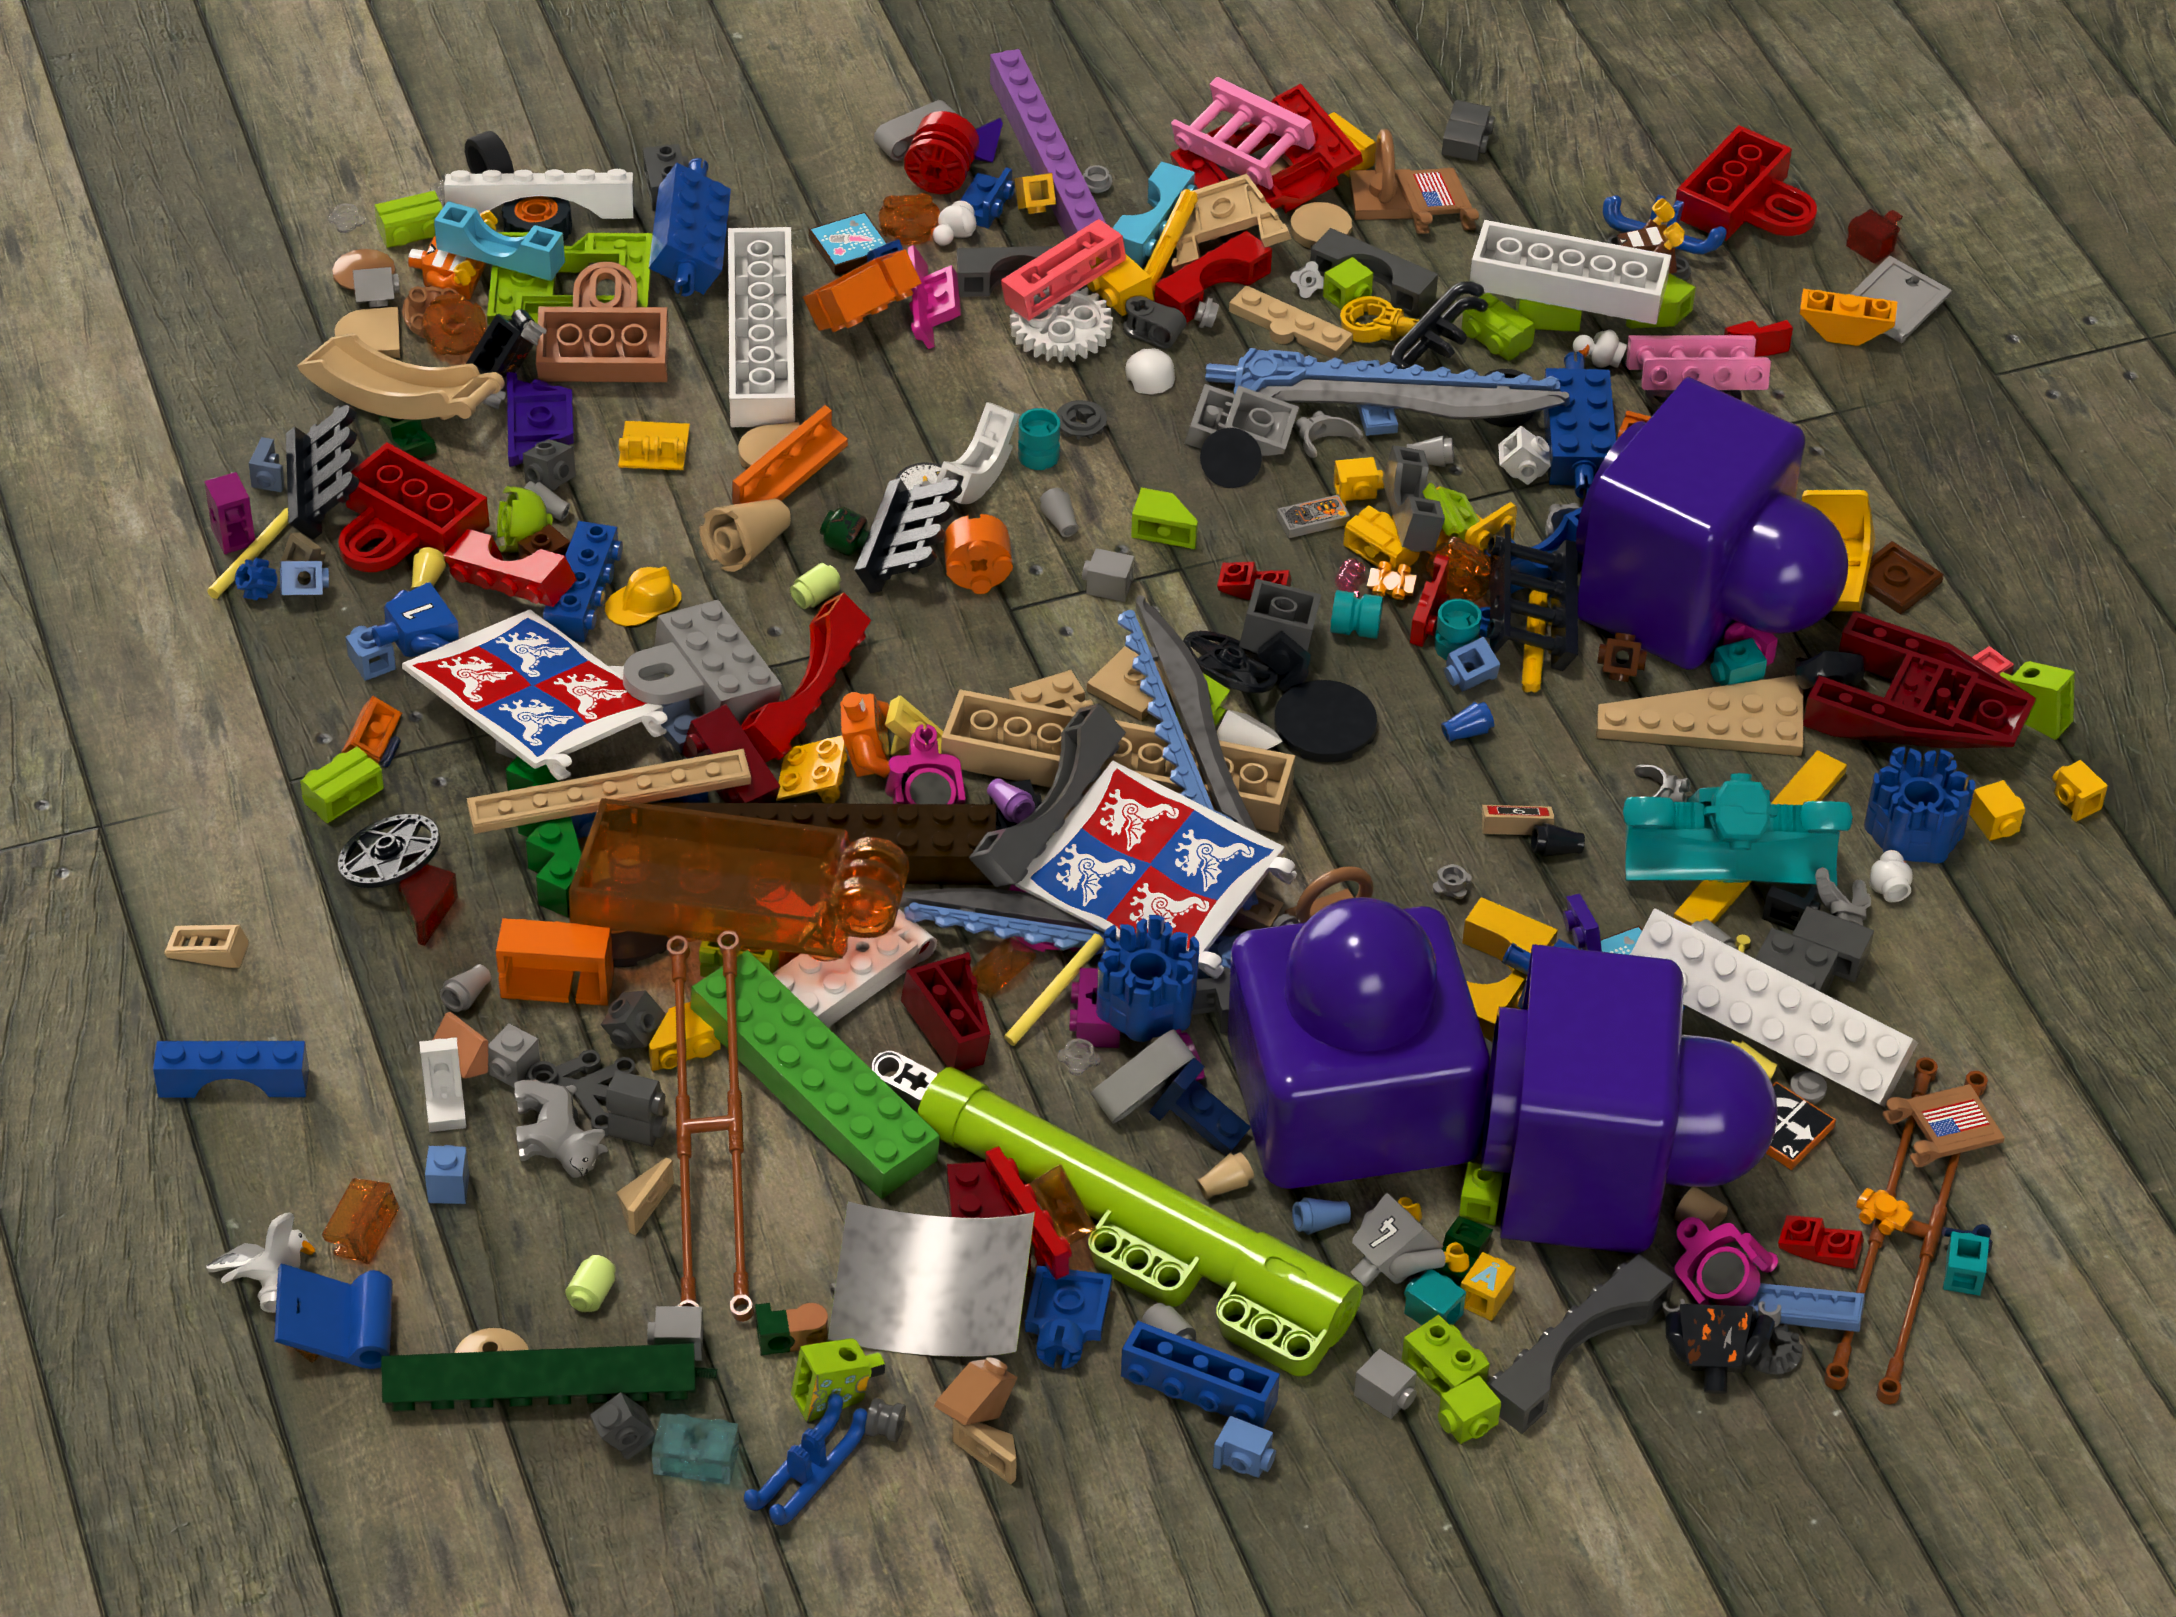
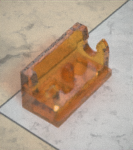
M358 1178L352 1179L322 1233L325 1241L345 1246H336L333 1252L335 1255L370 1264L400 1208L390 1183Z

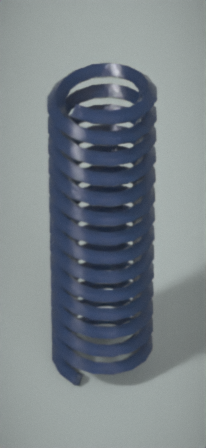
M397 736L390 739L380 761V764L384 767L390 766L401 742L400 739H397Z

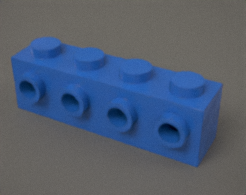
M578 521L565 555L577 581L561 596L554 607L546 605L544 609V620L573 641L584 643L589 630H594L597 621V607H602L605 601L606 583L611 584L614 576V562L621 559L623 542L618 541L616 526Z
M1136 1322L1122 1348L1121 1377L1127 1378L1134 1384L1145 1385L1161 1391L1171 1398H1180L1196 1404L1206 1411L1217 1412L1227 1417L1233 1416L1264 1428L1278 1401L1280 1373L1146 1323Z

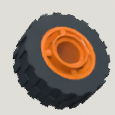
M546 196L523 197L505 202L504 207H502L504 232H529L536 225L562 232L563 241L572 232L571 207L567 200Z

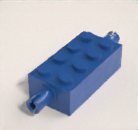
M702 158L692 159L689 162V168L676 162L658 187L649 269L676 281L674 290L677 294H679L680 287L682 286L681 296H689L693 294L694 290L704 295L721 273L723 266L731 189L707 177L709 166L707 161L704 160L701 168Z
M1570 352L1564 357L1565 368L1545 369L1544 379L1549 376L1558 378L1561 386L1560 391L1569 393L1570 405L1567 407L1560 405L1543 410L1545 439L1550 448L1551 467L1548 468L1549 485H1575V494L1583 499V489H1586L1587 495L1600 465L1616 442L1610 370L1585 369L1583 354L1577 352V361H1574V352Z

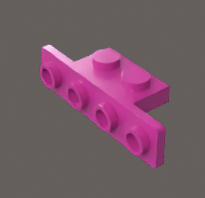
M912 245L908 247V255L922 284L912 288L914 294L912 295V301L909 302V306L914 316V322L911 323V328L915 338L918 341L922 340L926 347L931 349L935 347L933 327L961 315L958 276L952 265L928 275L926 261L917 248Z

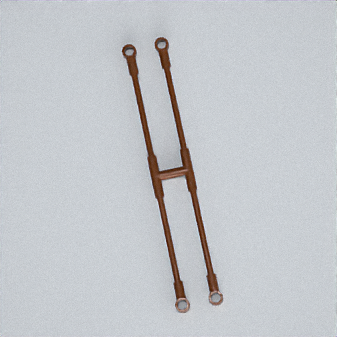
M724 931L717 940L720 952L722 953L723 976L726 978L730 1090L727 1092L728 1115L691 1119L690 1097L687 1095L684 982L687 980L686 959L690 955V948L685 937L674 936L667 942V950L672 960V981L675 983L678 1075V1095L675 1099L677 1157L680 1159L683 1251L681 1303L678 1306L699 1307L696 1303V1279L693 1277L689 1169V1159L692 1157L691 1134L728 1130L729 1152L732 1154L736 1272L733 1274L734 1298L730 1301V1310L736 1320L744 1322L752 1318L754 1307L752 1300L749 1298L748 1273L745 1271L741 1160V1154L744 1152L742 1092L739 1090L735 992V977L738 974L737 954L741 949L738 935L733 931ZM728 941L735 942L731 946H724V944ZM677 946L684 947L681 951H673ZM739 1305H748L745 1311H736Z
M1923 1057L1917 1060L1914 1070L1916 1079L1911 1093L1912 1098L1926 1095L1930 1082L1934 1081L1938 1065L1933 1059ZM1971 1071L1966 1075L1964 1085L1970 1084L1978 1097H1980L1986 1090L1988 1078L1983 1072ZM1912 1115L1907 1117L1887 1188L1884 1190L1895 1199L1896 1187L1916 1122ZM1961 1153L1950 1156L1937 1204L1933 1206L1929 1223L1911 1219L1902 1231L1903 1233L1922 1237L1924 1240L1919 1255L1921 1259L1894 1357L1889 1360L1885 1378L1880 1380L1876 1396L1884 1404H1895L1900 1397V1378L1904 1368L1903 1357L1928 1268L1934 1260L1948 1211L1946 1204ZM1877 1218L1874 1219L1868 1240L1869 1249L1856 1293H1864V1295L1878 1249L1882 1247L1885 1234L1881 1233L1878 1228L1882 1221ZM1844 1331L1842 1341L1837 1345L1833 1362L1826 1368L1824 1382L1831 1389L1839 1390L1847 1384L1849 1375L1847 1366L1852 1351L1851 1341L1854 1331ZM1833 1374L1839 1375L1840 1378L1834 1377V1376H1832V1375H1833ZM1885 1389H1890L1893 1392H1887L1885 1391Z

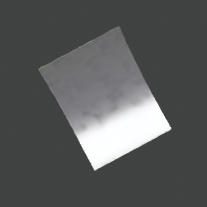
M848 1201L828 1340L835 1341L853 1338L857 1340L860 1347L931 1356L971 1357L1017 1352L1035 1212L1007 1217L958 1218L898 1212Z

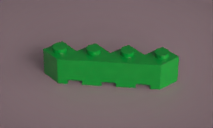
M518 756L506 769L508 791L560 782V780H557L552 775L547 765L534 769ZM571 817L518 826V833L528 837L526 839L528 869L538 873L536 876L538 905L569 918L576 900L587 891L585 864Z

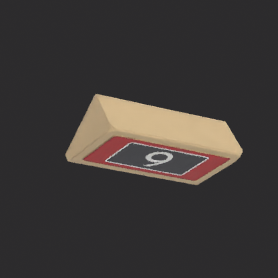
M1482 805L1483 834L1532 835L1535 825H1542L1544 822L1554 825L1552 807Z

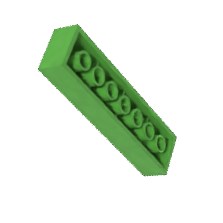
M748 950L737 957L738 974L735 977L738 1060L880 1199H883L935 1163L938 1157L940 1135ZM722 966L691 986V1009L714 1029V1036L728 1049L726 978L723 976Z

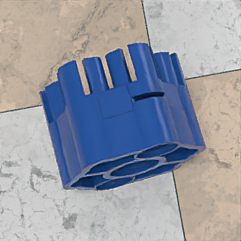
M1898 747L1892 751L1889 765L1880 769L1879 773L1875 772L1864 828L1872 835L1875 842L1883 849V852L1895 850L1902 855L1904 861L1942 863L1948 858L1949 853L1955 848L1958 841L1964 837L1975 790V781L1973 779L1968 781V775L1961 771H1956L1957 763L1956 760H1953L1954 755L1946 750L1940 749L1937 766H1934L1936 751L1926 752L1922 767H1920L1922 755L1919 751L1910 748L1906 765H1904L1905 747Z
M1149 915L1148 933L1147 920L1145 918L1137 923L1136 933L1133 926L1120 924V941H1116V926L1112 925L1107 928L1104 933L1103 955L1101 956V962L1098 961L1097 1016L1102 1021L1110 1023L1114 1028L1125 1033L1130 1039L1138 1042L1161 1037L1173 1029L1186 1030L1191 1024V1014L1197 993L1200 947L1197 938L1194 936L1190 938L1189 951H1187L1188 934L1176 932L1172 935V926L1169 922H1165V918L1160 915Z

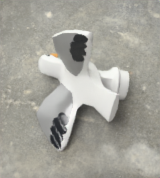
M289 1212L272 1220L267 1231L265 1249L256 1244L244 1243L206 1265L208 1272L237 1268L224 1275L221 1279L222 1283L241 1277L259 1280L262 1285V1289L257 1296L260 1300V1308L266 1312L276 1313L278 1267L282 1263L300 1268V1252L312 1255L315 1252V1248L300 1230H292L294 1215Z

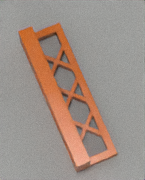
M824 405L732 481V503L735 505L769 499L782 501L848 446V438L832 426V410Z

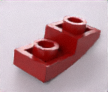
M1754 320L1726 327L1724 335H1753L1756 339L1754 357L1769 356L1789 351L1793 327L1788 320L1759 328Z
M1255 562L1222 563L1217 587L1218 591L1228 595L1250 600L1256 579L1289 587L1292 579L1289 570L1257 571Z
M1786 1215L1778 1246L1782 1250L1814 1262L1856 1269L1864 1239L1862 1231L1825 1228L1823 1218Z

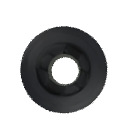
M1546 822L1533 827L1531 850L1533 853H1539L1540 857L1570 853L1581 854L1584 850V833L1574 832Z

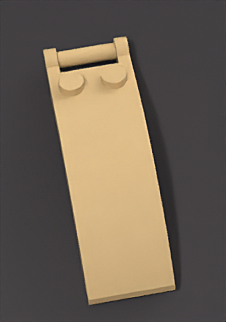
M355 333L331 337L297 365L299 371L307 379L334 397L364 411L397 419L419 420L440 417L441 420H446L455 415L467 419L475 413L476 407L491 394L498 393L505 385L504 379L500 374L496 372L480 374L478 368L471 363L451 367H424L393 359L362 342Z

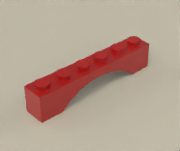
M844 592L825 602L809 625L811 638L810 657L806 673L796 691L785 701L771 702L749 713L741 724L742 729L765 763L774 758L780 760L792 748L791 740L804 730L807 725L805 719L821 705V695L834 685L837 680L835 674L851 660L852 656L849 653L866 637L864 631L871 622V619Z

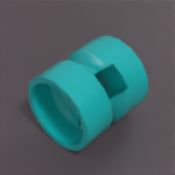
M1044 408L1027 410L1018 420V459L1022 465L1029 469L1045 470L1057 464L1060 458V418L1056 413Z
M1336 590L1330 633L1350 635L1355 630L1359 637L1377 639L1382 615L1383 596L1364 594L1361 599H1358L1354 592Z
M1452 599L1440 606L1437 617L1435 650L1444 660H1447L1448 653L1479 639L1481 610L1476 604L1465 599Z

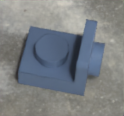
M261 437L249 462L251 487L282 492L285 487L283 466L279 464V454L275 453L274 439Z
M689 699L662 705L663 712L668 718L667 722L661 724L666 729V733L663 735L679 753H682L690 722L697 718L690 710Z

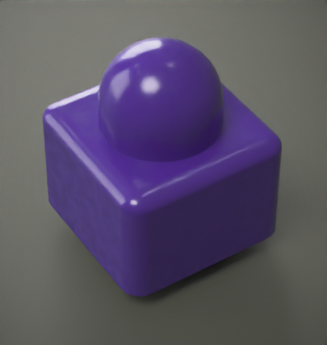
M1686 377L1647 423L1644 421L1636 422L1623 432L1609 450L1591 483L1582 506L1576 531V549L1583 556L1578 593V619L1615 636L1616 632L1636 635L1635 642L1641 643V649L1686 670L1699 667L1725 636L1726 629L1734 622L1738 621L1767 633L1784 634L1803 630L1823 619L1837 604L1845 588L1848 577V555L1843 538L1834 523L1819 509L1796 498L1805 448V436L1802 429L1791 422L1691 377Z
M1349 898L1327 905L1311 916L1307 922L1253 929L1242 933L1236 938L1231 949L1228 1042L1262 1170L1269 1182L1281 1188H1298L1463 1164L1473 1160L1478 1155L1482 1141L1490 1056L1449 923L1440 911L1427 906L1401 909L1394 904L1376 898Z
M1532 944L1522 1009L1498 1007L1485 1104L1481 1171L1504 1173L1500 1226L1501 1239L1639 1254L1646 1251L1654 1241L1666 1184L1689 1187H1714L1727 1184L1753 1169L1768 1151L1776 1131L1778 1118L1777 1098L1773 1085L1766 1071L1756 1059L1735 1044L1722 1039L1682 1034L1684 978L1680 967L1673 960Z

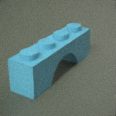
M1161 161L1148 179V203L1154 209L1139 215H1122L1114 225L1113 229L1123 235L1125 254L1141 268L1151 257L1181 192L1184 189H1189L1190 191L1197 190V186L1194 185L1195 172Z
M449 201L434 220L436 246L441 251L549 281L553 280L565 263L562 232L534 225L529 233L523 237L504 236L490 228L483 221L477 209Z

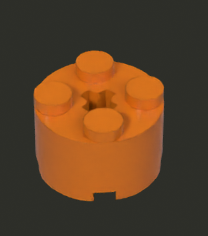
M980 514V518L969 519V515L958 518L946 529L944 537L946 574L955 584L971 589L976 594H985L1009 576L1013 570L1011 544L1007 527L1001 520L987 514Z

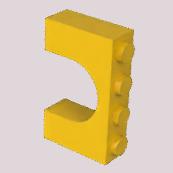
M1481 897L1465 919L1462 943L1502 961L1512 943L1517 944V946L1530 953L1532 944L1554 946L1558 929ZM1510 966L1508 967L1512 973L1499 982L1477 984L1467 981L1483 1036L1492 1043L1498 1007L1521 1009L1517 1005L1524 989L1527 975Z

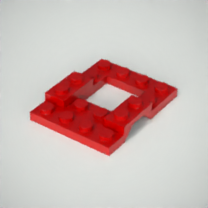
M1301 83L1274 97L1271 102L1310 120L1316 143L1309 150L1298 145H1291L1282 155L1283 159L1289 164V167L1272 175L1274 186L1268 189L1259 184L1256 185L1271 208L1275 210L1281 207L1285 213L1339 185L1338 175L1363 162L1362 153ZM1250 123L1239 128L1225 144L1237 148L1258 126ZM1224 125L1210 131L1207 135L1214 137ZM1268 133L1248 155L1269 144L1274 146L1282 137ZM1179 148L1170 153L1171 160L1175 166L1195 172L1194 185L1197 186V189L1229 179L1216 163L1189 150Z

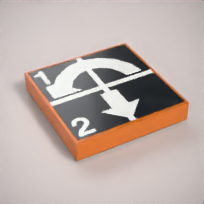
M1775 1082L1773 1088L1778 1107L1777 1127L1766 1154L1790 1170H1793L1835 1127L1836 1119L1783 1085Z

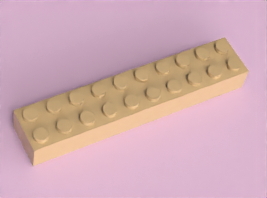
M960 689L941 737V754H948L958 758L961 762V770L1014 781L1030 779L1031 784L1051 788L1059 766L1061 732L1076 712ZM1115 720L1126 733L1118 743L1120 746L1118 751L1112 757L1106 759L1100 767L1101 774L1112 761H1115L1177 793H1182L1184 789L1170 781L1171 770H1174L1176 766L1162 757L1164 747H1167L1169 744L1155 735L1156 728ZM1184 734L1212 806L1217 811L1187 734ZM1219 740L1224 760L1255 828L1278 833L1293 786L1295 755ZM1096 780L1088 784L1082 794H1086Z

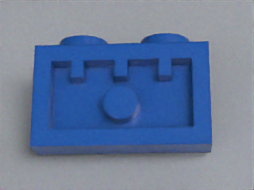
M1005 168L999 178L977 173L960 201H965L974 208L976 225L989 228L995 217H1000L1005 201L1011 199L1015 191V181H1012V169Z

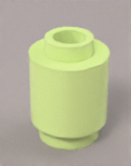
M820 563L794 581V585L790 587V593L800 608L806 609L809 606L814 608L840 590L839 582L841 578L833 566Z
M592 1255L580 1264L565 1291L566 1297L574 1309L581 1312H594L600 1308L615 1281L614 1274L616 1269L610 1260L600 1255Z

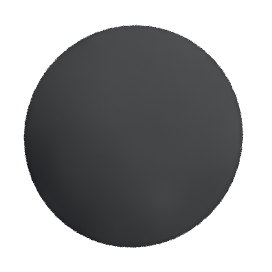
M1223 428L1212 433L1205 440L1200 453V461L1204 473L1212 482L1226 488H1237L1248 484L1255 478L1261 467L1262 455L1257 441L1249 433L1238 428Z

